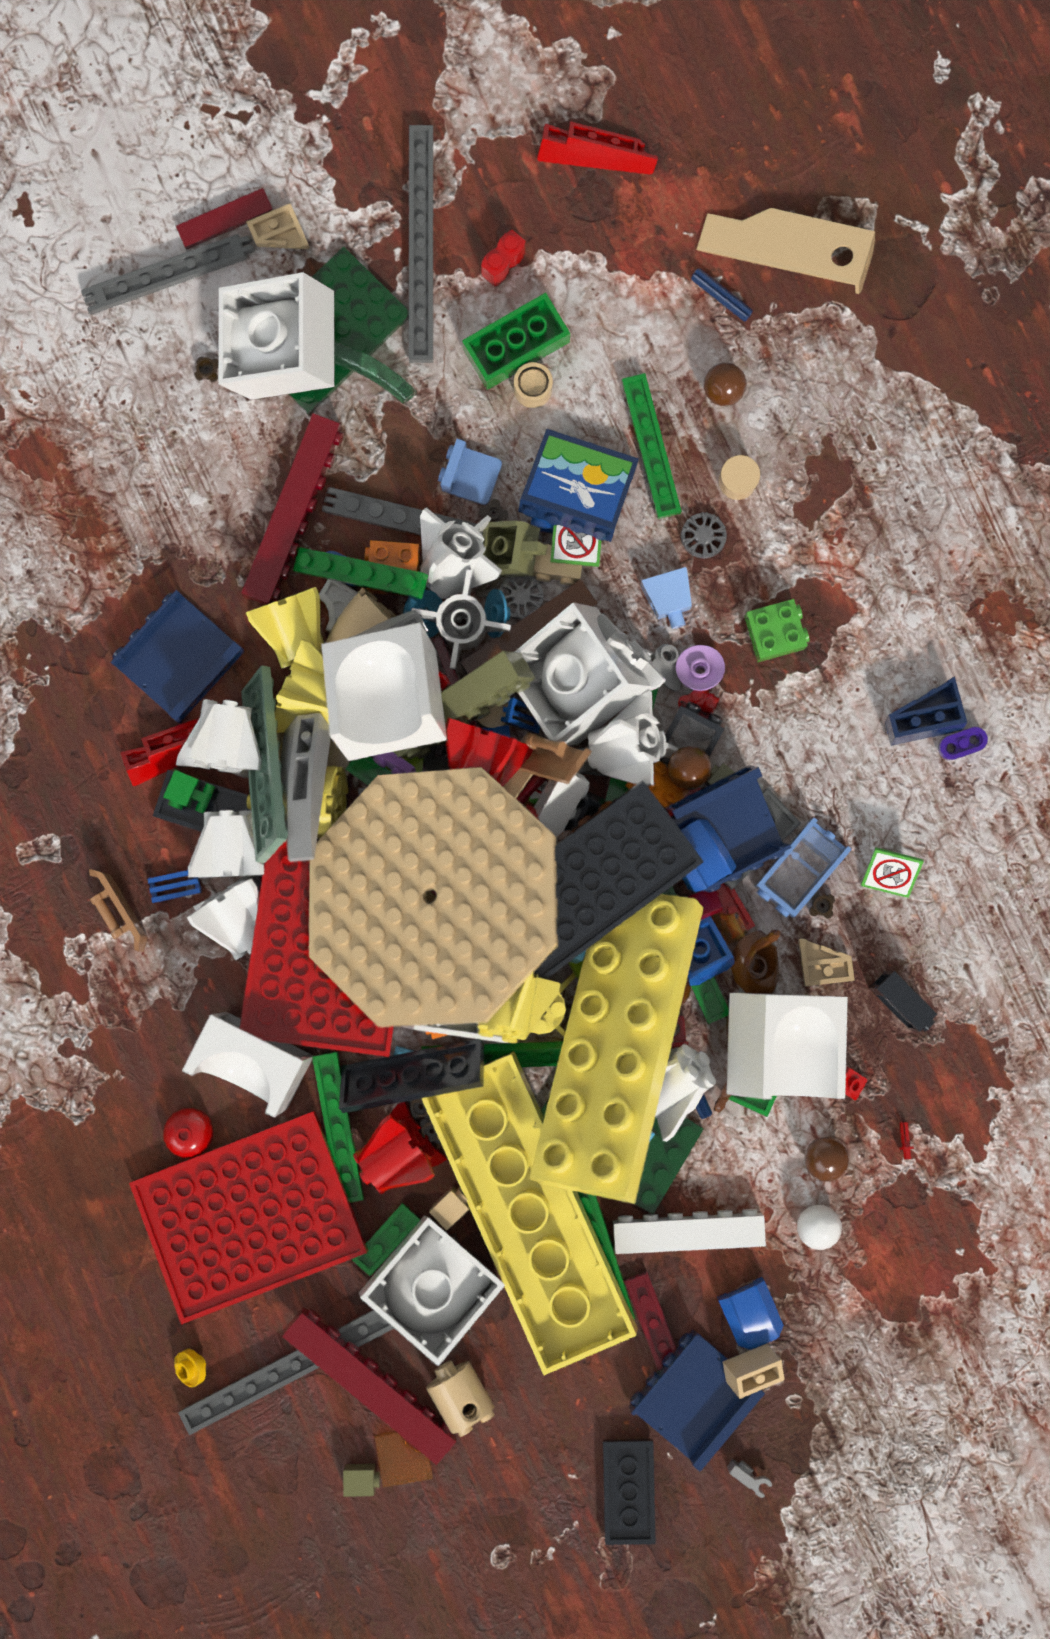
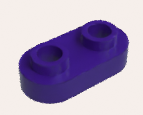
M972 727L943 738L939 743L938 750L944 759L955 760L984 749L987 745L988 737L983 729ZM971 736H974L977 739V743L975 745L970 743ZM948 744H951V745L954 746V751H953V753L948 752V750H947V745H948Z

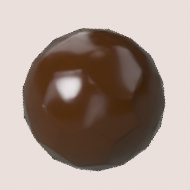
M723 362L714 365L707 372L703 388L707 398L712 403L727 407L736 404L742 399L746 392L747 380L744 372L738 366Z
M681 747L672 754L668 761V775L672 782L681 789H698L706 784L711 776V760L707 753L698 747Z
M822 1137L815 1139L808 1145L804 1161L807 1171L815 1179L831 1182L838 1180L845 1174L849 1165V1155L845 1146L839 1140L831 1137Z

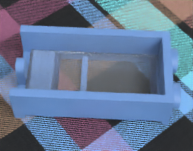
M814 817L807 822L790 843L792 848L784 851L785 854L777 858L754 885L758 889L756 893L766 902L769 900L773 901L777 905L775 909L785 918L788 915L796 917L852 850L849 846L844 847L839 843L832 832L825 831L816 823L818 820Z

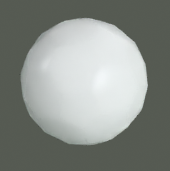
M813 1205L801 1213L797 1221V1232L800 1239L808 1247L823 1250L831 1248L838 1242L842 1232V1223L838 1214L832 1208L824 1205Z

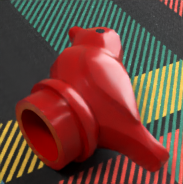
M709 689L703 691L694 690L687 695L679 697L677 706L679 708L683 701L685 703L691 701L702 708L701 711L710 715L717 707L720 698L716 697L714 693H710Z

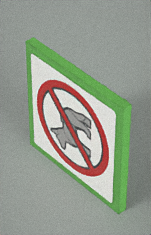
M554 525L551 563L599 567L601 540L584 533L573 532L571 529L560 525Z
M875 847L861 886L909 898L924 859Z

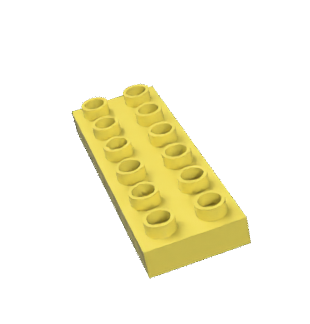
M660 894L586 949L532 1165L531 1179L541 1184L635 1204L702 917L703 907L696 899Z
M515 1052L484 1065V1087L421 1098L463 1194L468 1199L467 1203L501 1280L505 1284L504 1287L543 1375L637 1336V1325L577 1191L541 1184L530 1178L544 1117Z

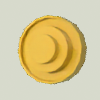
M185 1349L175 1356L176 1374L186 1386L195 1387L205 1380L206 1362L201 1355L194 1350Z

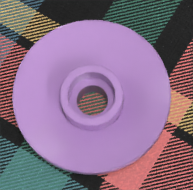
M696 645L686 649L680 654L676 662V674L680 682L687 688L696 691L713 688L721 681L725 672V663L721 654L714 648L705 645ZM698 669L705 671L703 674L696 673Z

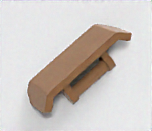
M527 733L520 742L527 744L529 748L533 749V752L519 770L569 784L592 751L588 748L584 751L569 747L563 741H553L541 738L536 734Z
M89 869L90 876L99 878L105 888L104 891L92 897L90 901L96 906L110 929L112 938L115 940L131 931L134 936V950L144 952L147 934L113 877L108 873ZM110 896L126 923L121 928L104 902V899Z

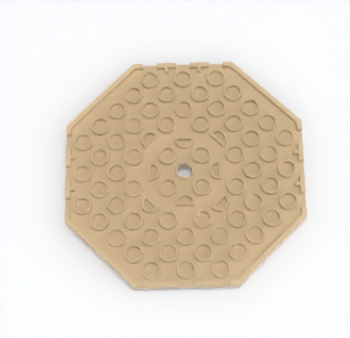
M482 768L378 775L316 843L315 857L313 860H310L309 957L379 1027L487 1023L558 946V935L556 934L557 898L555 894L556 836ZM435 890L437 892L436 901L430 904L426 903V892Z

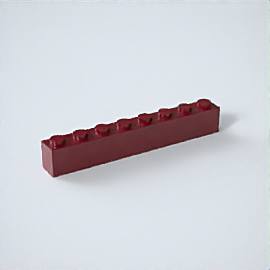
M314 413L312 414L241 592L245 598L264 605L279 601L282 589H280L283 580H287L291 567L288 565L291 558H295L298 553L300 535L304 536L307 531L309 522L306 520L310 512L313 513L318 500L315 498L318 490H323L326 482L325 472L327 468L332 467L335 460V455L333 454L336 445L340 446L342 443L344 432H342L340 423Z
M303 1306L284 1328L282 1337L437 1465L456 1443V1434L450 1432L445 1421L442 1423L435 1417L436 1413L428 1405L423 1407L416 1401L417 1397L410 1390L405 1389L404 1391L397 1385L398 1381L391 1374L386 1373L385 1375L378 1369L379 1365L372 1358L363 1357L359 1353V1348L351 1341L345 1342L339 1337L341 1334L332 1325L327 1327L320 1321L321 1317L313 1309L308 1311Z

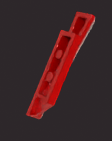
M570 121L568 131L545 123L537 160L540 162L651 175L654 172L658 157L648 154L644 150L645 144L638 138Z
M199 718L141 738L144 747L120 752L133 786H137L177 767V756Z

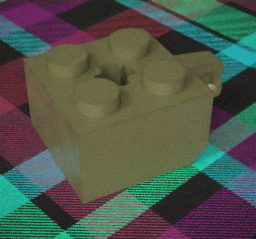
M517 520L488 523L483 530L484 547L486 546L483 555L502 570L499 577L533 576L536 556L546 555L548 545L538 541L540 528Z

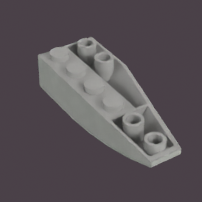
M321 713L296 716L284 732L280 758L282 764L280 776L281 783L284 786L282 798L283 805L286 807L284 820L288 832L286 843L290 862L313 860L315 857L331 738L329 724Z

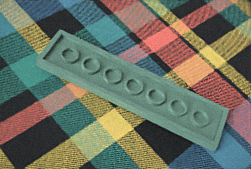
M262 665L243 688L241 694L242 706L252 708L250 719L262 759L261 769L248 770L255 861L265 863L286 841L288 832L284 820L286 807L283 805L282 798L284 786L281 783L280 776L282 764L279 761L278 755L280 748L276 733L278 722L275 719L274 712L276 706L272 690L274 679L271 677L270 667Z

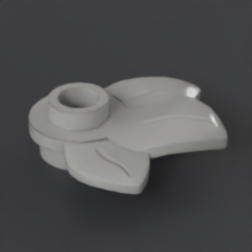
M662 644L655 651V660L652 661V665L666 679L663 684L672 691H678L682 684L676 674V662L680 654L673 645ZM663 653L667 654L668 660L664 658Z

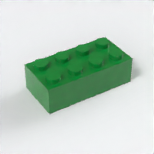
M545 292L462 340V347L486 390H489L515 375L517 370L524 364L537 362L570 343L571 333Z

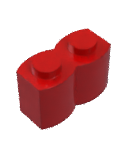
M513 230L505 233L500 238L497 248L488 252L481 264L482 277L494 287L500 285L507 278L510 269L522 261L525 255V240Z

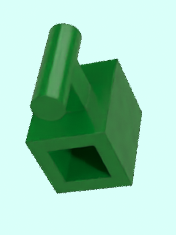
M174 770L163 797L170 800L168 805L182 810L183 806L191 808L193 801L197 800L199 802L195 811L204 814L215 786L206 783L203 792L198 789L202 781Z

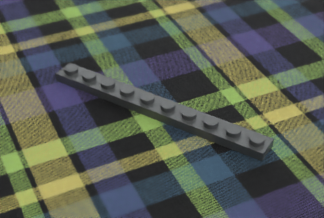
M409 125V363H433V125Z
M373 1309L336 1329L341 1334L339 1337L345 1342L351 1341L359 1347L394 1329V1327ZM296 1349L181 1409L178 1414L188 1434L191 1435L319 1367Z

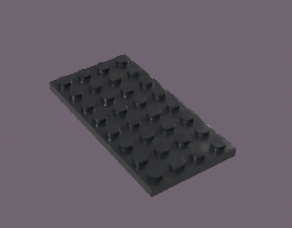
M643 780L556 844L555 894L557 898L556 934L558 935V946L536 968L534 975L537 974L538 978L542 979L549 978L704 863Z

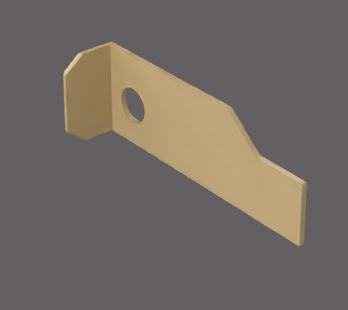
M769 208L743 221L708 213L697 251L855 285V292L859 294L862 291L873 255L875 231ZM839 247L849 248L853 253L852 261L845 266L834 264L831 256L835 249Z

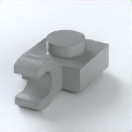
M732 1459L727 1466L729 1474L749 1489H753L756 1495L761 1498L765 1495L759 1490L760 1484L765 1483L769 1487L772 1486L768 1477H755L752 1474L753 1469L743 1461L738 1463Z

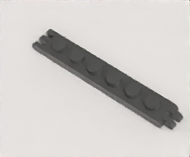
M236 234L81 290L83 297H87L84 299L87 306L93 305L88 307L87 310L89 314H95L244 261L248 258L247 254L255 251L253 244L247 245L252 242L251 237L244 236L240 238V235Z
M331 487L327 488V493L335 495V498L325 497L324 502L332 504L333 507L323 506V512L421 536L420 515L423 510ZM434 513L444 523L455 521L454 524L461 525L462 522H466L473 527L477 525L476 523Z

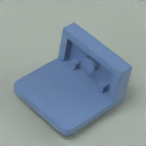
M456 439L455 445H450L446 459H449L447 468L442 467L438 481L441 482V489L443 492L481 505H487L499 476L502 461L468 449L465 441Z

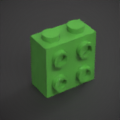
M794 599L748 611L744 615L757 663L801 651L808 646L809 634L806 628H802L800 621L803 618L802 610L799 604H795Z

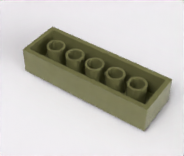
M502 651L443 691L441 696L445 725L448 718L470 725V722L477 718L479 720L489 715V709L495 705L501 706L510 700L509 696L516 691L520 693L531 686L530 682L536 678L523 655L518 652ZM445 740L397 750L395 753L398 758L408 757L412 759L418 757L421 759L432 752L430 749L435 745L441 746L447 742Z

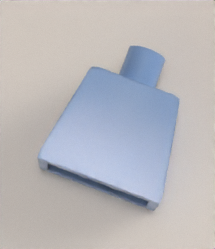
M684 567L642 580L640 584L641 589L656 618L668 617L672 629L685 626L682 612L690 610L692 606L687 568Z

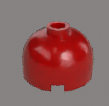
M183 1108L174 1112L167 1119L163 1129V1140L166 1147L173 1154L183 1158H191L204 1153L211 1145L214 1137L210 1117L196 1108Z

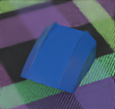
M698 819L681 829V832L704 861V863L682 878L688 890L693 892L705 890L725 876L733 873L736 865L708 820Z
M711 916L700 921L687 977L690 986L700 985L702 982L727 971L735 964L734 957Z
M762 1277L728 1294L724 1293L717 1297L738 1346L752 1350L779 1338L783 1323Z

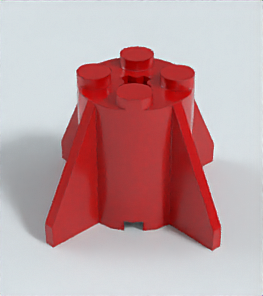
M451 718L447 719L445 730L449 770L482 768L504 787L532 755L533 749L516 739Z
M406 1101L397 1104L391 1114L380 1122L368 1143L353 1153L355 1161L362 1170L359 1172L361 1179L367 1185L372 1183L380 1194H384L391 1188L427 1182L435 1176L432 1167L440 1165L447 1160L445 1154L432 1146L427 1135H425L426 1138L424 1139L418 1132L421 1127L413 1120Z

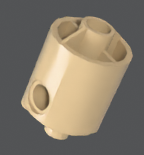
M448 1361L434 1370L437 1378L430 1382L426 1389L451 1433H458L462 1437L473 1430L472 1425L478 1421L484 1423L495 1415L493 1412L495 1405L470 1361L454 1366L452 1361ZM471 1403L470 1410L466 1413H462L463 1407L466 1404Z

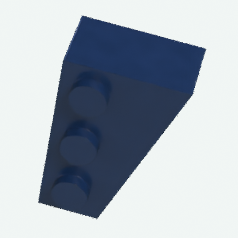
M955 676L939 687L930 690L917 700L911 701L888 715L885 727L891 746L963 730L967 724V719Z

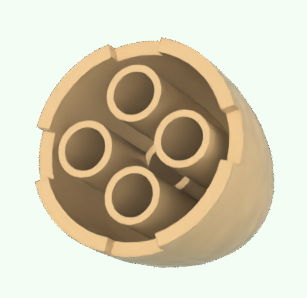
M362 588L339 615L326 643L355 636L381 622L396 617V615L381 602H377L376 596Z

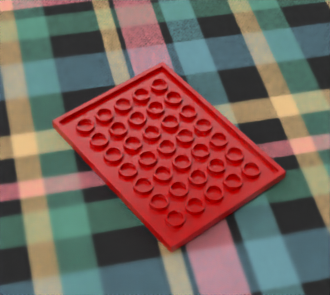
M285 841L264 863V875H262L239 1029L264 1041L389 1057L394 1026H377L309 957L310 860L290 862Z
M315 1111L129 1183L181 1324L368 1252Z

